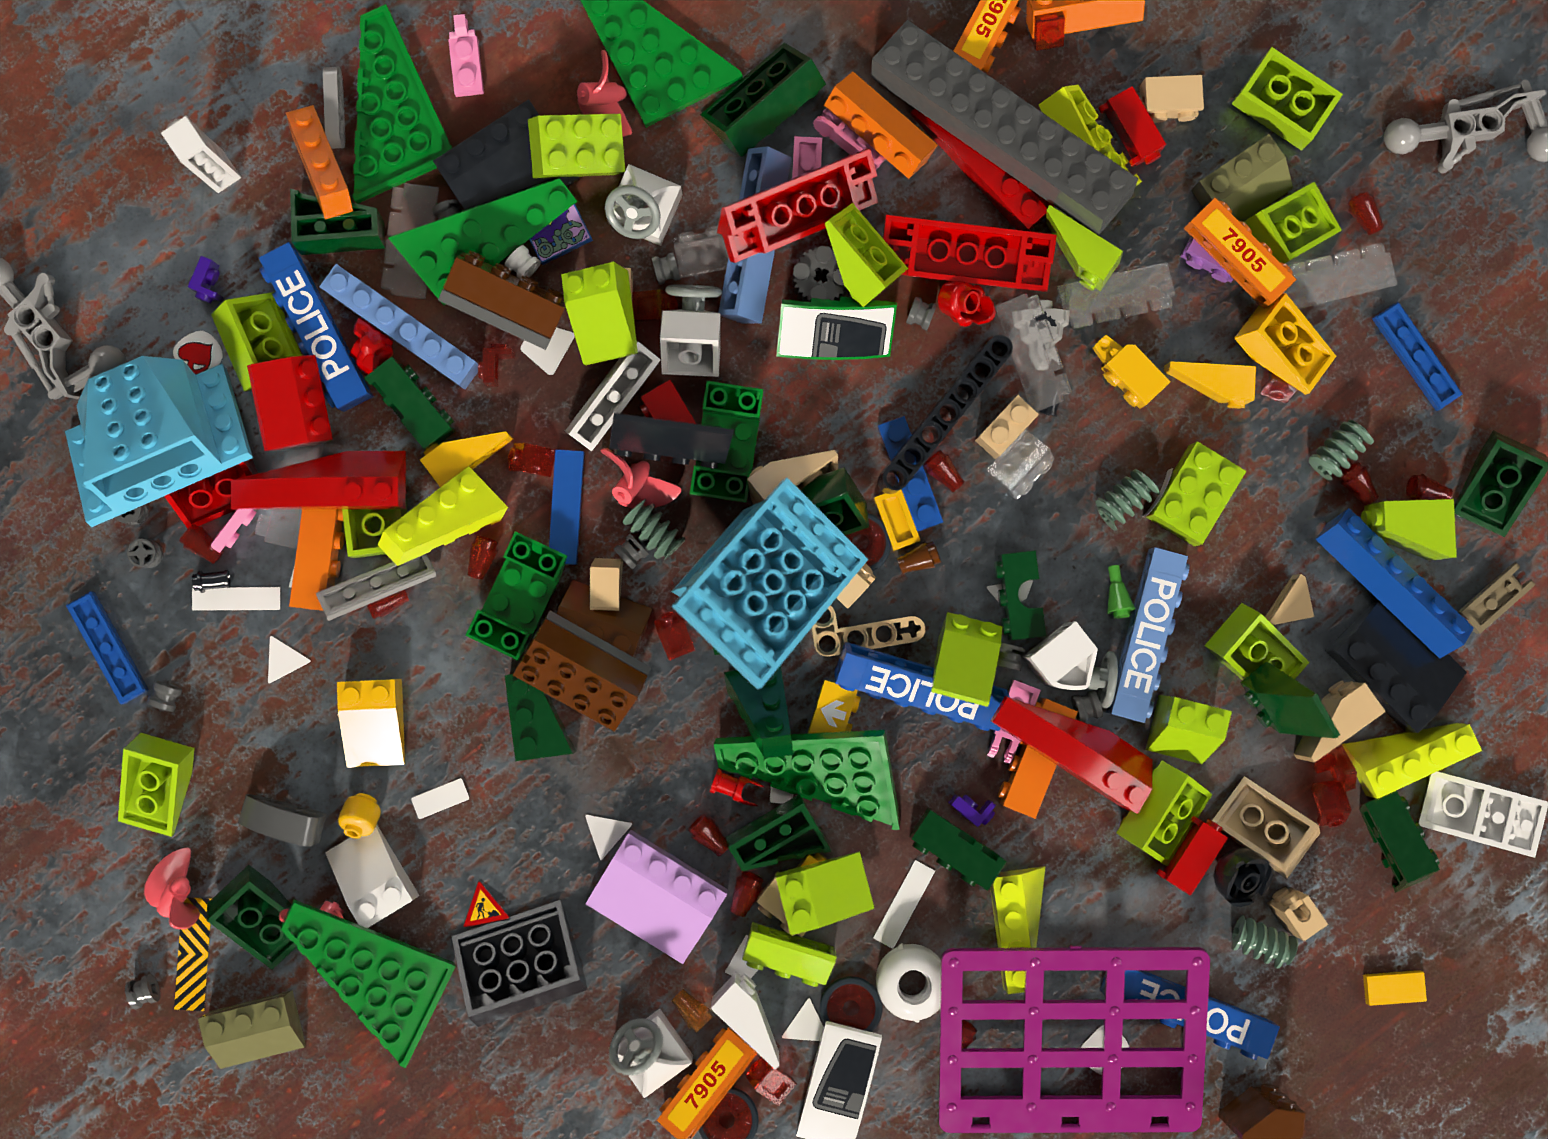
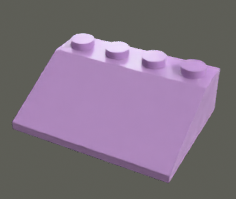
M630 830L587 900L586 905L683 964L716 914L728 893V889Z

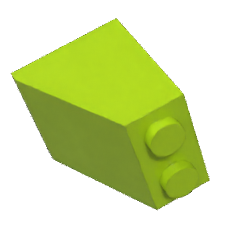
M1454 499L1383 501L1364 506L1361 519L1385 543L1426 560L1457 557Z
M1159 695L1145 750L1203 764L1225 741L1232 711L1177 697Z

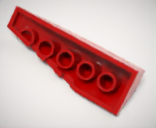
M917 109L910 112L912 117L1016 230L1030 232L1046 217L1049 205L1056 208Z
M344 451L231 480V509H406V451Z
M1007 696L1004 697L991 719L992 723L1121 808L1138 814L1152 791L1153 760L1109 730Z

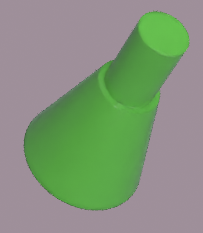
M1109 566L1111 585L1109 587L1107 614L1113 615L1114 619L1131 616L1130 612L1135 610V606L1125 584L1122 583L1120 566Z

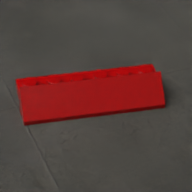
M864 149L722 207L717 233L723 236L730 262L736 263L758 253L766 254L826 228L825 223L852 203L859 211L878 203L872 178L877 177L871 149Z
M886 215L882 238L907 266L908 269L902 275L1047 292L1057 235Z

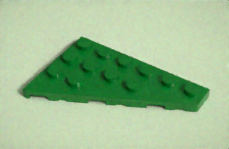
M580 0L646 128L743 78L738 68L644 0Z
M386 4L360 16V66L358 68L357 131H355L354 148L356 157L353 171L355 180L354 194H352L357 204L436 169L437 167L433 160L452 149Z
M885 730L791 734L793 755L764 759L752 736L715 739L714 749L718 767L722 770L738 773L749 779L755 777L771 783L770 787L790 794H800L802 798L812 801V798L831 804L830 808L850 815H858L870 822L874 819L891 825L892 830H900L901 822Z
M293 900L281 924L282 932L294 942L297 949L308 958L318 973L336 990L339 997L358 1015L360 1021L379 1039L381 1045L393 1055L399 1065L406 1068L456 967L455 962Z

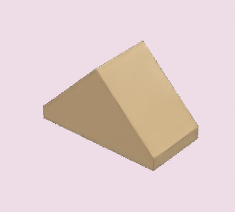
M594 558L590 567V610L619 611L623 559Z
M1302 574L1292 575L1265 616L1272 625L1314 617L1306 577Z

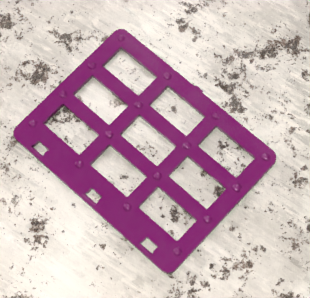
M1070 946L1069 948H949L945 950L941 956L940 1128L947 1133L1194 1132L1198 1130L1202 1124L1210 974V957L1208 953L1201 947ZM1106 970L1105 1000H1043L1044 971ZM1125 970H1186L1185 999L1124 1000ZM963 971H1025L1024 1000H962ZM1024 1019L1023 1048H961L962 1020ZM1042 1019H1104L1103 1048H1042ZM1123 1019H1184L1183 1047L1122 1048ZM1102 1067L1101 1095L1040 1096L1041 1068ZM1121 1067H1182L1181 1094L1120 1095ZM961 1068H1023L1022 1096H961ZM972 1117H989L990 1124H972ZM1062 1117H1078L1079 1124H1062ZM1152 1117H1167L1168 1123H1151Z

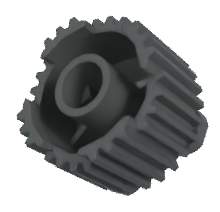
M815 247L814 251L809 249L808 253L804 252L803 257L800 256L799 260L796 261L793 268L792 281L793 288H795L794 293L795 295L798 294V300L802 299V302H811V298L839 301L840 296L843 297V294H846L847 288L844 286L834 251L830 247ZM824 274L826 282L822 283L821 280L816 282V275Z

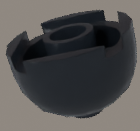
M1240 847L1230 850L1219 858L1213 877L1216 889L1232 906L1244 907L1254 903L1251 898L1257 893L1262 896L1267 891L1272 882L1274 870L1269 865L1270 862L1263 855L1251 849Z

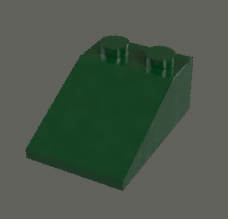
M1493 430L1473 464L1454 505V513L1505 537L1547 473L1548 457L1544 453Z
M845 467L818 476L800 490L844 535L869 527L866 500Z
M1266 661L1240 682L1246 691L1244 698L1253 708H1256L1258 711L1256 718L1265 728L1270 726L1282 734L1335 739L1340 736L1317 693Z
M250 865L244 868L207 903V922L271 970L297 947L282 932V922L279 919L280 912L284 909H289L291 903L270 880Z

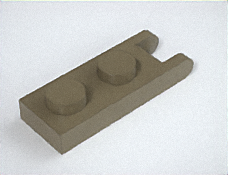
M1517 562L1506 568L1458 611L1474 627L1473 631L1475 634H1481L1535 586L1532 579L1521 585L1513 576L1520 568Z

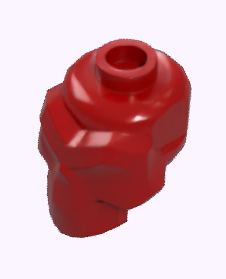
M947 281L939 291L937 302L939 309L960 326L967 327L973 322L978 325L985 324L995 317L996 309L994 303L989 296H985V291L980 285H971L963 281Z
M359 317L353 333L359 339L353 345L350 356L356 359L357 368L368 375L393 356V341L389 336L377 330L371 323Z

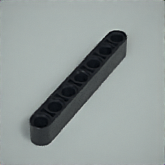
M996 335L983 345L880 473L877 483L882 492L886 494L897 493L913 478L1013 352V345L1008 337ZM992 345H997L1001 348L1002 356H997L992 352ZM975 366H980L984 369V378L976 375L974 371ZM958 387L966 389L968 393L967 399L959 397L957 393ZM941 408L947 409L950 412V421H945L941 418ZM923 430H929L933 434L934 440L932 443L926 442L923 439ZM906 451H910L916 456V463L914 465L907 463L904 455ZM888 473H893L898 477V486H891L887 482Z

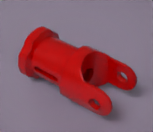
M718 768L710 793L720 792L731 796L733 801L755 807L758 805L742 799V789L747 783L763 788L764 786L755 780L743 776L737 778L722 772V769Z

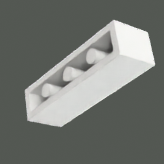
M186 116L182 119L173 120L168 124L167 129L161 132L180 162L217 193L242 178L224 151Z
M637 342L638 354L619 358L565 430V432L591 451L611 427L614 413L620 414L661 360L639 342Z

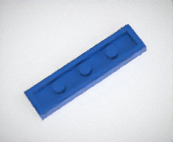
M1399 302L1394 303L1372 318L1435 411L1442 409L1463 395Z
M555 450L549 547L568 556L565 564L577 565L585 452Z
M90 591L67 604L68 611L120 705L126 704L149 691L96 593Z

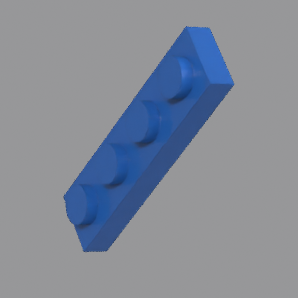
M905 416L877 426L889 461H891L911 436ZM906 451L904 455L907 463L914 465L916 463V456L914 453ZM922 465L902 489L917 532L943 523Z

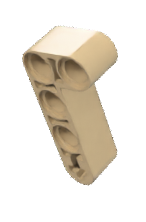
M831 605L827 609L830 613L829 621L825 624L816 622L811 628L815 650L822 656L840 655L844 643L848 642L847 637L851 631L860 632L863 636V642L860 646L869 649L916 642L925 634L924 622L916 616L838 629L836 614ZM909 621H912V624L915 626L918 625L919 631L914 632V637H911L910 633L899 634L901 640H896L897 630L894 623H898V629L908 627ZM880 626H886L890 629L891 637L887 642H880L876 638V630ZM825 635L831 636L835 641V647L830 652H824L819 647V641Z

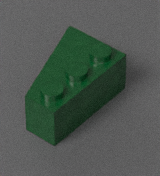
M290 189L291 238L293 245L300 255L386 248L385 222L377 208L351 202L352 212L325 219L316 196Z
M391 356L368 374L365 380L377 389L383 397L382 400L387 406L392 408L402 424L423 449L426 450L435 443L441 444L456 432L451 426L455 421L444 408L439 411L433 402L437 398L426 386L422 389L416 382L420 377L409 364L404 367V365Z
M781 665L763 687L756 689L738 670L724 672L727 693L738 708L741 718L747 724L749 732L764 759L793 755Z
M513 674L504 675L515 762L568 755L577 752L571 743L562 720H560L551 697L513 676Z
M1397 790L1367 802L1359 809L1373 842L1378 843L1385 858L1381 859L1384 868L1391 867L1397 883L1392 884L1395 893L1427 880L1440 870L1438 867L1440 864L1438 856L1433 849L1427 847L1423 839L1425 834L1418 822L1414 823L1409 814L1410 806L1403 796H1399Z
M800 794L726 837L727 846L742 871L778 864V861L805 858V855L832 852L828 840Z
M930 808L926 809L909 835L914 840L912 844L914 848L925 855L930 851L938 857L936 862L949 871L955 868L962 873L961 879L973 887L978 884L987 891L1007 862L998 853Z

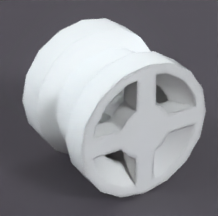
M522 245L507 258L505 266L514 270L518 278H521L522 275L530 277L538 269L541 261L537 257L530 256L529 250Z

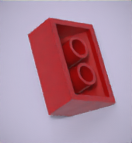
M316 355L286 357L247 365L264 451L314 446L333 440Z
M251 458L164 497L187 529L191 530L235 511L231 509V480L258 474V471Z

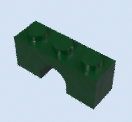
M1036 550L999 555L998 561L994 562L996 578H1001L1002 589L998 590V601L1000 607L1004 606L1005 618H1001L1003 635H1008V640L1046 636L1043 607L1027 608L1020 602L1018 597L1019 588L1024 582L1039 579Z

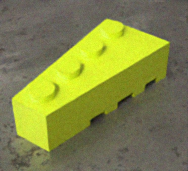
M468 466L385 529L378 546L399 566L431 552L432 549L438 546L447 545L461 536L479 531L484 526L500 522L508 507Z

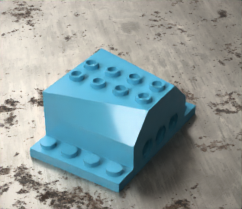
M140 356L89 378L76 405L81 425L65 431L85 520L91 527L253 458L229 374L223 364L196 375L183 360Z
M785 478L764 501L744 509L671 592L679 596V598L672 607L756 689L763 687L868 561V558L788 478Z

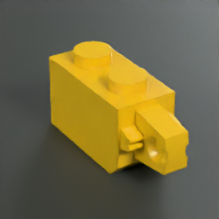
M1105 335L1092 348L1104 364L1101 368L1105 372L1103 374L1104 378L1112 386L1115 387L1117 385L1124 392V399L1133 407L1143 408L1170 383L1168 378L1136 345L1122 347L1108 335Z

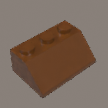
M572 580L558 608L557 615L635 658L653 609L620 597L619 611L590 610V586Z
M1261 1084V1088L1251 1086L1219 1111L1218 1117L1239 1139H1303L1306 1113L1296 1105L1295 1101L1290 1100L1287 1094L1282 1093L1279 1087Z

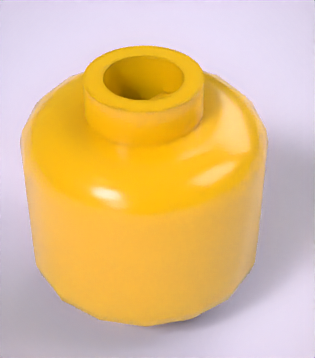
M359 793L348 797L338 817V823L344 830V833L351 838L358 839L361 836H368L375 830L381 815V809L375 798L368 794Z

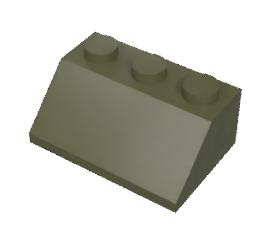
M1268 134L1200 180L1191 191L1203 208L1216 198L1218 201L1225 202L1231 208V214L1239 222H1244L1290 191L1293 185L1286 157L1270 134Z
M293 990L212 1010L198 1018L204 1047L220 1069L306 1047Z

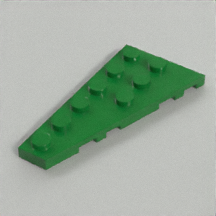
M558 177L529 187L526 190L500 197L497 200L474 206L401 233L390 235L388 239L439 299L455 259L462 252L474 251L485 257L484 262L495 266L496 263L506 258L578 201Z

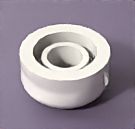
M901 943L884 956L877 968L876 988L886 1009L901 1019L915 1022L932 1016L940 1009L941 960L938 955L922 945H904ZM910 970L922 972L926 977L924 989L916 995L905 994L899 988L901 976Z

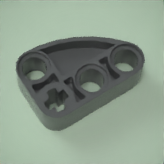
M246 794L238 823L260 834L296 845L310 847L320 842L327 814L263 796Z

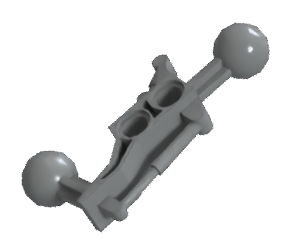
M1523 80L1519 84L1493 92L1488 91L1461 100L1452 99L1444 105L1441 120L1438 123L1418 125L1408 118L1392 121L1385 130L1384 143L1391 152L1406 154L1412 152L1419 142L1441 139L1442 158L1437 169L1440 173H1446L1453 168L1454 164L1462 159V156L1475 150L1477 141L1491 140L1504 132L1505 118L1512 110L1522 107L1531 130L1526 143L1527 152L1532 159L1539 162H1547L1548 123L1539 101L1547 93L1545 90L1532 91L1529 81ZM1519 90L1520 92L1519 94L1512 95L1497 107L1461 112L1463 107L1484 102L1512 91ZM1482 120L1488 123L1489 129L1483 126ZM1454 124L1461 127L1462 133L1455 130ZM1461 145L1462 150L1460 152H1457Z
M0 258V295L13 309L7 314L9 319L4 327V332L12 336L30 367L35 370L44 384L50 399L57 400L62 396L79 399L80 394L78 391L85 387L89 378L127 363L125 355L119 348L113 345H104L97 347L90 354L88 365L69 376L66 371V350L73 340L54 319L60 311V308L54 305L53 300L54 292L52 286L55 283V278L46 273L39 274L34 289L25 297L13 283L14 271L11 265L3 258ZM34 312V320L32 323H29V315ZM22 333L39 351L44 373L39 367L40 364L38 363L37 359L35 358L32 351L30 350L25 340L21 336ZM52 333L53 341L48 345L47 337ZM46 376L51 380V382L56 386V388H52Z

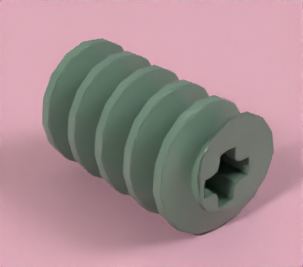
M1353 420L1343 422L1339 426L1340 430H1335L1332 433V438H1327L1324 446H1320L1316 450L1317 454H1312L1309 457L1310 465L1327 480H1332V474L1337 477L1343 475L1339 466L1345 469L1351 467L1347 458L1356 461L1358 455L1355 453V450L1362 453L1366 451L1362 443L1363 441L1370 445L1374 443L1368 431Z
M1132 470L1130 472L1131 478L1125 476L1122 479V485L1115 484L1113 486L1114 493L1111 491L1104 493L1105 500L1098 498L1095 501L1100 516L1114 531L1117 530L1115 520L1122 524L1126 523L1123 516L1124 513L1131 517L1135 515L1132 506H1136L1140 510L1144 508L1141 502L1142 498L1148 502L1152 501L1149 492L1152 491L1160 495L1156 484L1139 470Z
M644 499L626 515L623 524L627 526L634 523L630 531L633 534L642 531L638 540L640 542L649 540L646 549L650 551L657 548L654 557L658 559L665 556V560L685 542L686 538L682 537L676 540L677 528L667 531L670 521L667 520L660 523L659 520L663 513L659 512L653 515L651 512L655 505L652 503L644 506L643 504L646 500Z
M1242 915L1235 924L1231 948L1236 951L1240 945H1243L1242 954L1247 955L1253 949V959L1256 960L1263 953V962L1269 964L1274 958V967L1279 969L1283 963L1289 965L1294 960L1298 949V939L1295 936L1288 937L1284 931L1277 932L1274 927L1267 928L1262 922L1256 924L1253 918L1245 919V916Z

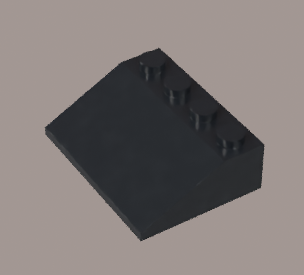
M529 99L433 160L465 210L558 178H533L528 119L540 115ZM559 177L566 187L579 180V177Z
M614 413L609 448L615 449L614 455L632 457L633 451L644 453L643 459L660 461L662 455L672 457V463L689 465L690 459L701 461V467L717 469L718 463L725 464L734 429Z
M1378 599L1325 650L1355 682L1366 683L1386 713L1405 732L1419 733L1439 713L1467 673L1449 654L1442 658L1437 657Z
M561 900L511 916L508 919L499 920L451 936L467 1016L478 1027L588 990L582 963Z

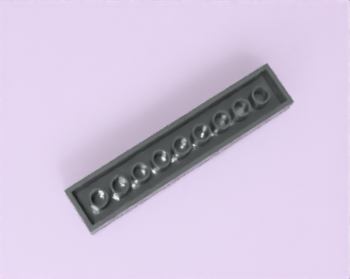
M909 20L898 29L872 58V79L1098 236L1132 197L1138 181L1137 177Z

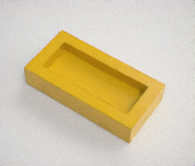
M902 489L894 494L885 493L874 497L893 551L921 541Z
M1420 970L1363 975L1365 1001L1369 1006L1427 1001L1424 972Z

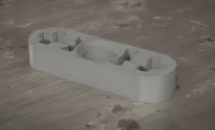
M339 66L324 67L325 134L331 149L344 148L345 118L342 72Z

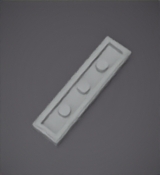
M424 554L399 566L394 562H390L316 593V596L329 621L436 577V572L427 554Z

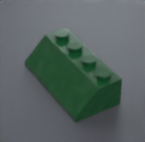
M784 42L702 112L700 116L730 150L742 157L748 153V149L755 148V145L763 138L772 134L785 119L793 116L806 101L815 97L826 83L810 57Z

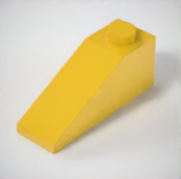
M1172 361L1164 366L1165 373L1218 403H1228V408H1245V404L1255 400L1256 366Z
M505 431L443 442L440 445L435 443L424 451L425 456L420 461L439 487H442L468 466L473 470L511 442L513 438Z

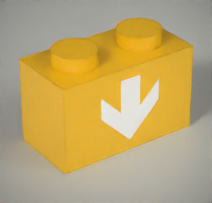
M823 680L808 733L851 731L853 724L848 723L851 712L856 713L861 697L856 695L858 690L848 691L834 682Z

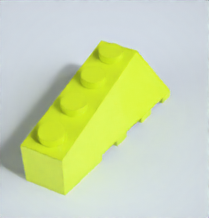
M1079 85L1065 86L1039 104L1042 113L1129 172L1125 166L1129 162L1123 152L1118 154L1111 145V139L1113 138L1111 133L1102 125H1098L1096 119H1098L1099 115ZM1135 174L1134 176L1138 178V181H1137V184H1136V185H1138V184H1140L1142 181H1141V179L1139 178V176H1138L1137 174Z
M1462 723L1422 729L1419 733L1403 732L1386 737L1342 744L1365 795L1377 799L1482 751L1470 724Z
M1045 866L1000 872L991 885L990 891L998 948H1037ZM1001 971L1003 988L1007 994L1025 992V971Z

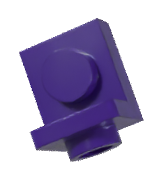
M200 256L188 288L195 291V297L211 304L212 300H216L222 303L224 297L210 290L211 286H214L218 281L220 274L218 269L220 266L203 256Z
M955 794L948 802L976 827H979L981 823L985 826L995 814L993 809L996 805L990 800H987L978 812L975 810L978 805L967 795L961 798Z

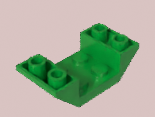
M707 381L701 425L734 429L725 464L718 463V468L715 469L701 467V461L696 460L693 468L690 495L747 503L749 492L747 478H749L753 468L764 389Z
M515 531L503 555V558L506 560L482 610H477L465 636L519 660L534 636L551 601L568 556Z

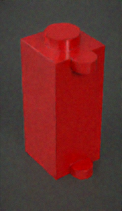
M1133 86L1113 96L1106 103L1098 107L1100 113H1106L1132 158L1129 161L1131 167L1137 166L1142 162L1148 165L1161 157L1160 152L1166 146V143Z
M1192 816L1190 819L1194 825L1169 865L1166 866L1164 871L1158 869L1156 872L1157 875L1190 896L1228 839V837L1220 833L1223 829L1220 825L1210 819L1203 822L1195 816Z

